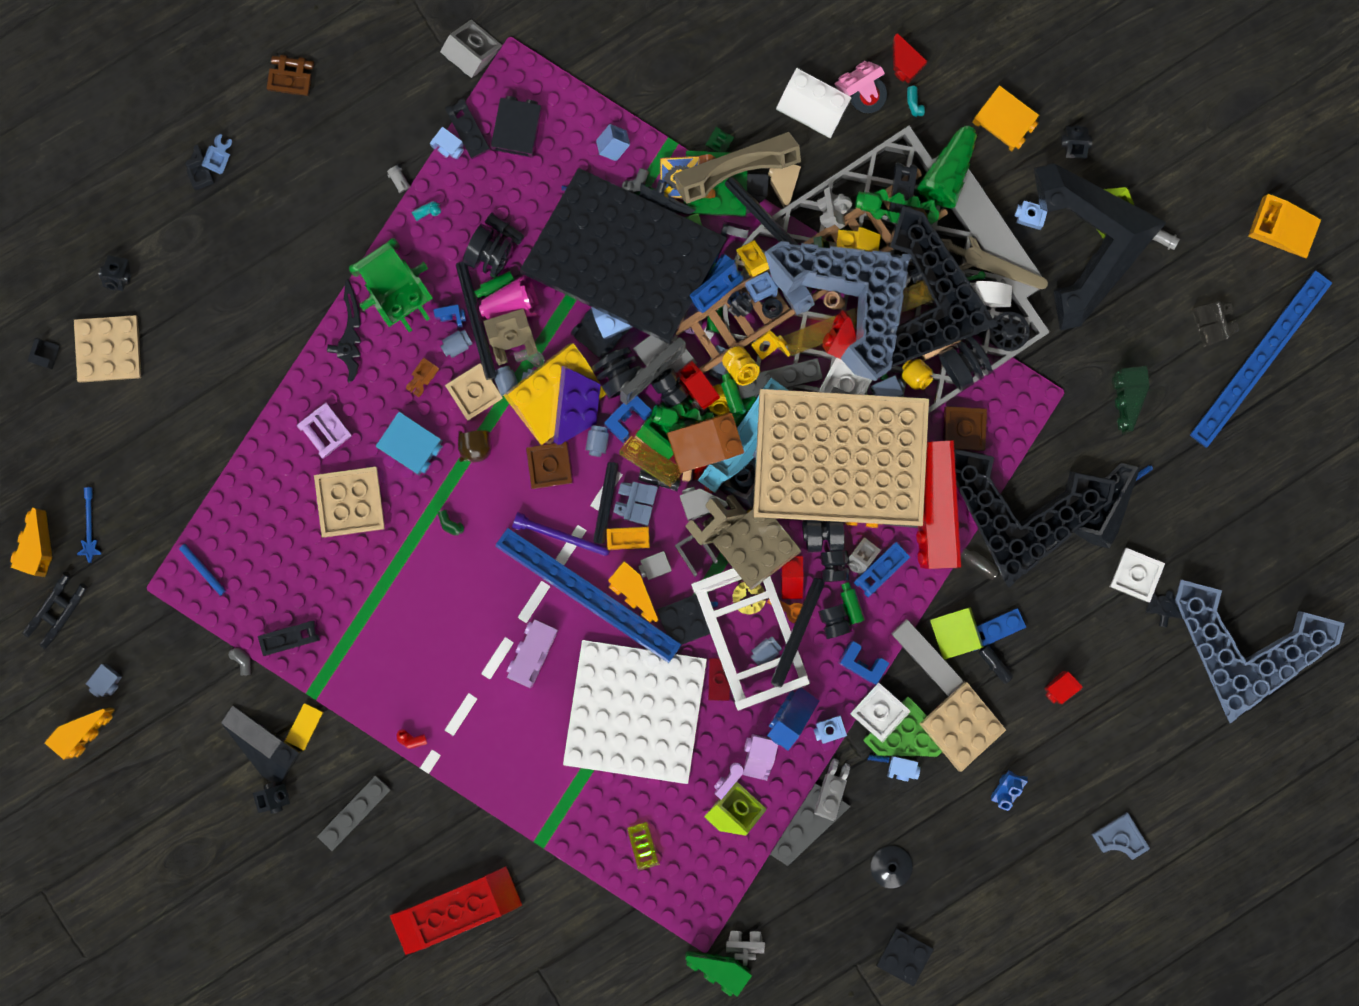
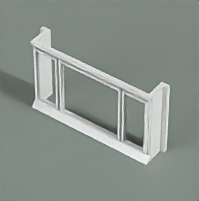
M732 568L691 585L699 600L735 698V705L739 711L810 684V681L797 650L793 663L799 676L798 679L783 684L781 688L775 687L751 697H745L739 680L776 667L780 658L737 674L717 617L769 598L786 644L791 630L770 576L763 581L766 592L716 611L713 610L707 592L741 580V577Z

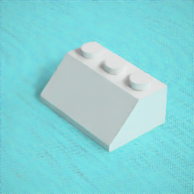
M796 68L776 110L831 138L852 97Z

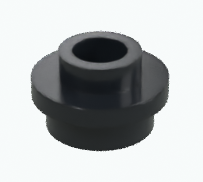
M770 298L764 302L762 312L765 317L775 319L782 314L783 305L779 300Z

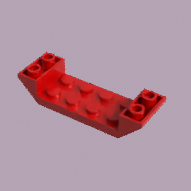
M506 866L416 906L390 915L405 955L498 918L522 906V903Z

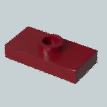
M709 658L708 700L729 701L730 685L720 658Z

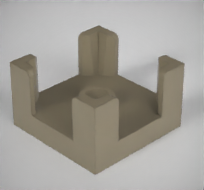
M524 309L483 321L498 366L508 362L505 350L525 344L529 356L538 353Z
M733 495L726 497V502L731 510H726L717 498H711L706 503V508L713 516L702 523L705 527L703 531L694 520H690L685 526L700 545L713 543L712 540L747 514Z

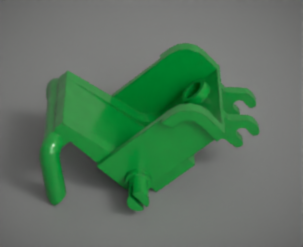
M391 238L387 243L363 259L350 265L349 271L354 277L361 274L366 282L365 286L371 294L368 299L359 304L361 308L365 311L374 305L388 327L401 320L410 333L413 330L404 318L418 308L426 321L430 319L422 305L433 298L418 276L426 271L428 267L423 261L415 268L412 267L410 269L405 260H401L395 250L400 248V244L395 238Z

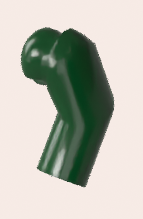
M447 510L437 512L442 529L453 536L464 532V525L461 522L451 521Z

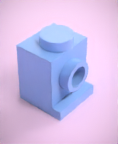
M444 127L439 130L430 142L431 147L436 149L438 146V151L445 157L450 155L452 158L458 159L464 151L463 142Z
M1023 201L1022 205L1018 204L1015 217H1018L1016 223L1040 230L1044 225L1047 211L1040 209L1038 204ZM1028 210L1034 211L1035 216H1029Z
M841 716L815 723L817 728L813 729L817 741L821 740L822 744L847 736ZM829 726L834 730L830 735L826 733V728Z
M892 756L887 776L893 778V775L896 774V779L909 781V778L918 779L920 767L917 766L918 762Z

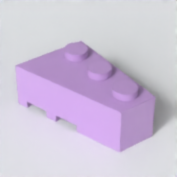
M534 620L533 623L529 622L524 632L527 636L524 642L520 641L516 649L518 655L515 661H511L507 672H509L507 678L532 688L558 630L537 620Z
M754 734L751 735V738L747 737L744 748L745 752H747V757L742 775L767 781L778 745L771 738Z

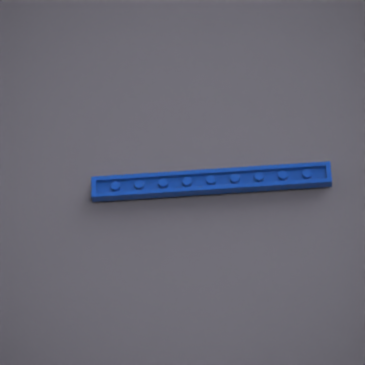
M1316 270L1311 274L1191 432L1190 436L1206 448L1210 445L1330 287L1331 281Z
M509 528L506 529L496 543L495 547L667 663H670L681 647L680 643Z

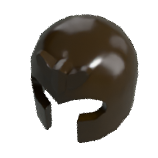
M481 430L467 433L459 431L458 450L461 455L459 461L474 463L487 459L492 450L491 433Z

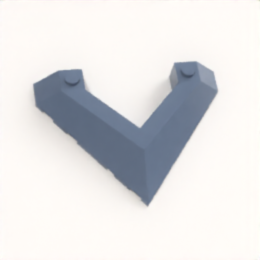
M784 241L779 242L765 252L772 280L785 295L802 285L858 296L856 342L847 348L841 360L854 375L874 381L891 370L892 356L897 338L896 332L904 297L903 291L908 273L907 267L910 261L908 254L898 256L891 255L890 252H868L862 249L830 246V248H820L818 245L803 243L801 245H791L789 242Z
M1180 580L1175 601L1229 723H1232L1238 716L1258 704L1264 697L1273 693L1296 676L1298 672L1322 657L1324 653L1340 643L1345 623L1298 611L1291 633L1244 659L1217 612L1222 590Z

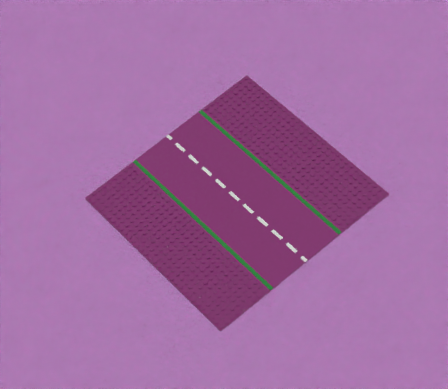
M509 37L465 102L490 151L471 159L465 146H463V153L458 159H455L450 155L448 157L442 155L438 151L439 147L437 146L364 256L366 257L387 243L391 238H395L400 244V248L395 250L401 260H405L410 269L412 267L415 268L424 261L428 269L418 276L433 298L422 305L430 319L426 321L417 308L404 317L413 330L410 333L401 320L388 327L374 305L365 311L361 308L359 304L368 299L371 294L367 290L366 282L361 274L357 277L351 275L349 281L356 297L361 323L360 327L354 328L361 338V343H355V346L361 353V356L353 357L359 364L355 379L348 383L349 372L345 362L338 358L336 353H327L328 344L338 345L347 326L348 313L344 301V286L151 579L147 590L235 648H241L250 658L692 946L706 953L845 738L842 737L822 744L821 740L817 741L813 730L817 728L815 723L841 716L847 734L856 720L851 715L852 711L876 686L838 663L850 641H854L861 645V650L854 662L860 660L869 666L867 668L869 671L877 658H882L889 662L888 667L878 682L880 683L902 648V645L891 633L906 619L914 628L916 627L953 568H920L918 563L919 543L916 539L918 528L880 524L878 528L866 527V523H858L857 526L845 525V522H843L844 551H848V558L864 537L881 550L869 567L895 542L898 543L910 558L869 597L864 594L865 591L860 586L857 587L853 583L861 575L852 571L847 564L845 567L849 569L850 580L825 582L798 648L810 684L802 688L817 698L819 703L792 747L787 751L781 745H778L775 761L767 781L741 775L737 780L745 790L767 809L746 836L721 832L704 816L720 799L714 793L716 790L714 785L721 777L725 779L729 775L730 766L733 763H739L744 770L747 752H745L744 748L747 737L751 738V735L754 734L770 738L767 736L771 730L769 724L774 719L775 714L789 692L739 711L735 705L736 701L731 688L729 701L708 700L709 658H719L711 634L681 645L676 653L677 655L707 659L688 784L563 765L582 640L648 649L495 547L506 529L509 528L644 620L646 619L641 615L643 611L638 606L634 609L625 602L627 597L623 593H620L618 596L609 588L611 583L608 580L624 561L642 577L638 567L642 565L640 560L664 551L672 571L648 580L647 576L642 577V580L658 618L657 622L652 620L650 624L665 634L666 632L657 609L696 595L691 584L730 570L733 567L714 543H709V548L718 560V563L715 564L704 546L700 545L695 538L680 548L696 571L697 576H693L675 545L692 534L685 527L689 521H687L680 495H683V490L694 487L695 490L702 489L704 491L705 487L699 481L693 480V470L691 481H682L683 473H679L674 455L667 462L636 436V433L647 420H643L634 410L631 411L632 416L625 423L623 421L620 423L629 432L630 437L623 444L608 430L609 438L606 454L602 453L601 457L591 456L589 451L585 450L588 431L591 430V427L565 441L569 444L573 484L531 489L526 448L540 446V443L506 398L502 396L503 399L467 421L445 386L481 363L456 263L463 261L467 246L477 227L481 223L490 227L485 224V220L491 212L506 223L510 222V226L525 236L519 245L513 243L510 258L498 275L500 276L510 271L514 280L524 275L520 273V269L565 190L562 191V185H569L578 168L621 188L624 181L627 180L629 182L636 179L639 169L649 171L645 184L651 188H656L660 180V158L686 157V151H689L516 39ZM512 96L518 98V101L521 102L533 100L537 101L538 105H541L542 114L533 158L492 150L491 143L500 98ZM462 110L457 114V119L464 116ZM451 123L447 130L461 140L453 123ZM609 124L627 130L630 146L617 161L599 155L596 140ZM676 199L684 203V199ZM766 199L759 203L771 217L781 211L780 208ZM432 201L440 204L441 213L437 216H432L430 213L416 221L411 213ZM683 212L676 213V214H678V215H680V216H682V217H684V218H685V217H688V216H691V215H694V214H683ZM751 212L746 214L745 217L699 215L702 226L718 234H721L724 221L750 227L747 239L761 225V222ZM790 215L787 233L809 238L818 234ZM785 217L777 221V223L782 228L784 225ZM495 229L493 240H495L499 235V232H497ZM727 234V241L715 263L721 254L727 255L734 260L737 255L736 249L740 248L747 239ZM759 235L755 239V242L764 254L768 249L779 243L776 238ZM483 262L476 269L468 266L474 291L481 288L480 284L493 279L490 276L491 268L486 274L482 272ZM737 268L744 276L743 281L738 284L740 285L749 279L750 276L746 269ZM530 277L526 281L527 283L532 282L539 302L538 305H535V309L539 310V314L528 316L527 320L538 353L529 356L525 344L505 350L508 362L498 366L483 322L488 319L481 315L495 370L510 366V369L515 373L518 383L522 380L523 372L527 373L528 369L536 370L568 344L574 343L590 368L600 360L571 335L573 328L583 320L591 307ZM778 288L777 291L779 292L787 306L791 308V306L785 299L782 290ZM815 288L812 289V294L817 291ZM904 288L903 293L914 295L913 293ZM348 294L347 296L350 302L352 318H354V308L350 294ZM485 295L478 299L476 296L478 307L481 305V300L486 298ZM825 295L814 301L815 305L808 310L809 312L834 317L839 315L841 309L827 307L824 303ZM849 295L846 312L851 320L857 321L858 296ZM769 296L760 300V302L764 303L767 299H769ZM903 301L899 325L914 317L916 303ZM921 304L920 314L933 306ZM459 305L460 310L464 309L466 321L463 322V327L461 328L458 327L456 316H453L451 321L441 322L440 319L437 320L435 318L433 309ZM752 308L748 315L744 316L754 332L764 326L754 308ZM728 311L730 332L746 336L735 317ZM708 316L702 319V329L713 346L716 348L718 345L729 349L720 333L706 331ZM792 316L771 331L777 337L781 335L788 345L797 346L802 317ZM807 318L801 347L826 352L822 346L823 339L831 331L833 323ZM632 327L611 352L630 347L632 353L625 357V359L631 356L636 358L629 365L630 368L637 366L646 368L633 351V348L650 335ZM458 330L460 332L465 330L473 344L468 346L469 349L453 358L450 355L446 357L440 347L443 344L442 340ZM683 332L677 336V338L680 337L686 342L685 348L697 362L696 366L698 368L710 361V355L696 334ZM977 334L973 335L972 337L982 346L983 338ZM989 342L988 347L999 349ZM749 344L744 349L756 362L758 355L753 349L752 344ZM764 347L763 351H766L769 347ZM952 347L960 353L959 348ZM776 349L766 358L761 359L760 372L792 365L795 353L789 352L790 356L788 357L781 350ZM800 354L798 363L818 358L823 377L822 380L802 385L820 388L829 372L831 360ZM939 354L924 361L933 370L934 374H940L942 363L939 359ZM987 354L991 365L1003 358ZM922 356L911 359L912 361L915 359L923 360ZM425 358L437 366L439 370L428 385H423V394L417 397L413 394L415 389L410 392L406 389V386L414 378L411 375L420 361ZM1011 358L993 370L992 374L984 376L982 380H978L972 386L928 414L927 442L943 441L944 407L987 409L985 451H966L994 457L990 479L1001 494L1063 397L1064 390L1015 358ZM904 363L899 364L897 366L903 367ZM603 370L594 373L596 378L601 372H603ZM710 371L704 373L712 386L723 383L722 377L721 379H716L709 375ZM887 372L888 378L896 376L897 380L902 378L900 373ZM605 378L598 381L603 386L609 380ZM880 378L875 381L872 380L868 387L867 395H873L871 386L882 382ZM492 379L493 384L498 390L495 379ZM932 380L930 385L924 390H914L906 383L904 397L929 399L930 407L934 404L938 381ZM944 382L941 399L957 389L954 384ZM651 383L637 395L651 410H653L655 405L660 406L663 402L660 398L661 393L658 394ZM607 395L599 400L597 421L593 426L605 427L604 422L623 404L620 400V395L612 399H608ZM324 403H327L352 437L322 459L319 455V450L303 430L300 431L297 425ZM398 412L442 440L441 445L443 447L437 456H432L429 461L431 463L429 469L425 474L421 473L420 476L375 447ZM312 422L310 427L327 447L331 444L316 423ZM489 431L492 443L489 457L481 462H460L458 432ZM615 462L618 464V471L607 529L649 527L650 548L610 550L609 555L604 556L527 528L525 530H518L512 528L517 512L525 514V517H528L530 521L594 543L593 539L607 463ZM377 467L385 529L322 538L314 475ZM641 469L660 474L663 472V475L681 479L677 492L659 486L654 505L650 506L653 509L648 526L625 520L623 516L614 513L616 502L627 504L629 496L618 494L621 483L632 484L637 482L657 486L638 480ZM956 486L960 555H962L978 527ZM720 489L716 493H710L724 501L727 500L726 497L728 495ZM447 510L451 521L461 522L464 525V532L455 536L445 532L442 529L437 512ZM708 514L694 519V522L703 531L705 527L702 523L713 515ZM775 518L801 550L796 556H803V599H782L781 568L770 577L779 600L789 605L793 603L803 605L813 579H822V570L825 566L821 564V553L830 552L827 540H823L822 552L807 553L806 541L803 540V520ZM606 531V537H605V542H604V544H598V545L604 546V547H606V548H608V546H607V531ZM183 544H186L227 590L223 595L220 596L179 550ZM870 576L866 579L870 586L875 583ZM741 579L707 592L710 602H718V606L713 607V610L716 611L734 604L733 592L744 581ZM761 582L760 585L766 592L765 585L763 582ZM849 582L851 589L856 591L865 621L851 625L853 632L826 639L823 629L826 623H821L818 611L844 604L840 594L843 592L841 584ZM746 589V596L740 599V601L755 595L750 594V591L748 592V589ZM769 598L766 599L763 608L755 614H744L739 610H735L717 617L737 674L758 666L751 658L753 655L751 650L766 638L769 639L772 636L782 648L775 659L782 656L786 642L772 605L767 603ZM784 612L789 628L792 631L794 623L788 620L786 612ZM315 620L317 625L315 629L317 635L319 634L320 641L268 656L262 655L258 636ZM534 620H537L557 629L558 632L533 687L529 688L507 678L509 674L507 669L511 661H515L518 655L516 649L520 641L524 642L527 636L524 632L528 623H533ZM307 629L301 631L303 638L309 637ZM793 662L784 684L799 678ZM777 666L739 680L745 697L748 698L775 688L771 684V680ZM831 726L826 728L828 735L833 733L834 730ZM401 729L406 730L414 737L425 734L428 744L408 749L397 741L396 734Z

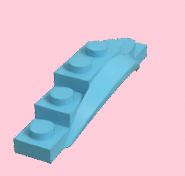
M770 378L763 388L789 391L773 378ZM759 396L737 427L744 453L709 464L698 480L714 493L717 492L724 481L741 471L754 458L752 455L757 447Z

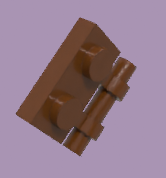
M280 55V57L272 56L271 64H277L278 70L269 69L267 90L309 96L312 76L311 74L304 73V70H313L314 61H307L306 58L300 57L299 59L288 58L286 55ZM286 67H297L296 72L286 71Z

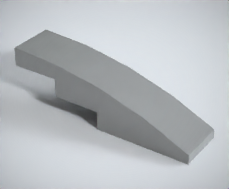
M907 619L891 633L948 697L964 683Z

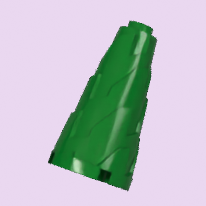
M970 126L961 127L953 135L947 147L941 151L935 163L930 166L917 188L920 195L928 201L933 198L937 200L936 205L945 208H954L965 183L963 181L970 166L969 161L977 138L974 128Z

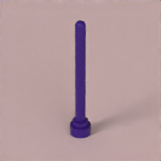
M517 512L512 528L518 530H525L527 528L604 556L610 553V550L604 546L530 521L528 517H525V514Z

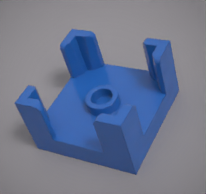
M638 396L627 405L623 403L604 422L605 427L623 444L630 436L629 432L620 423L622 421L625 423L632 416L631 411L634 410L643 420H647L652 414V410Z
M850 641L838 663L870 683L877 685L889 662L882 658H877L870 671L867 670L869 666L860 660L854 662L861 650V645Z

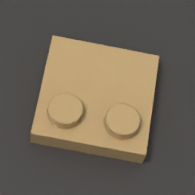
M481 363L445 385L467 421L503 399L492 380H486Z

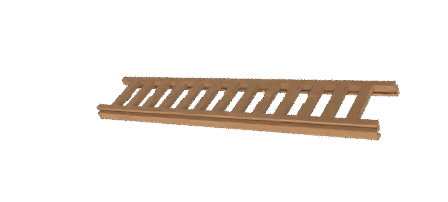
M918 168L916 180L921 177V172ZM908 175L903 177L901 180L908 181ZM892 185L885 189L889 198L891 197ZM882 200V202L889 210L890 202ZM912 207V209L923 212L927 217V213L924 209ZM858 208L844 216L845 226L849 225L852 231H858L860 225L856 219L866 213L886 243V246L879 251L891 252L894 250L888 247L891 234L881 219L876 220L870 212L862 211ZM943 208L938 211L940 213L938 220L948 214L946 209ZM836 225L825 228L803 244L814 245V237L822 236L826 239L831 236L837 245L838 230L840 229ZM761 274L750 277L729 291L704 313L698 311L681 323L676 336L691 327L712 358V360L699 368L703 374L720 364L723 356L729 349L737 346L746 347L769 330H772L796 314L792 308L789 309L778 291L774 299L782 303L783 312L773 320L764 316L760 301L755 303L752 299L750 303L753 304V308L764 323V326L754 332L745 317L741 315L737 317L735 315V319L747 336L738 343L735 341L716 310L725 304L729 308L730 305L727 303V300L736 291L739 293L741 291L747 292L750 295L745 287V282ZM815 288L817 291L811 294L813 301H816L830 291ZM707 316L710 317L729 346V349L720 355L698 323Z

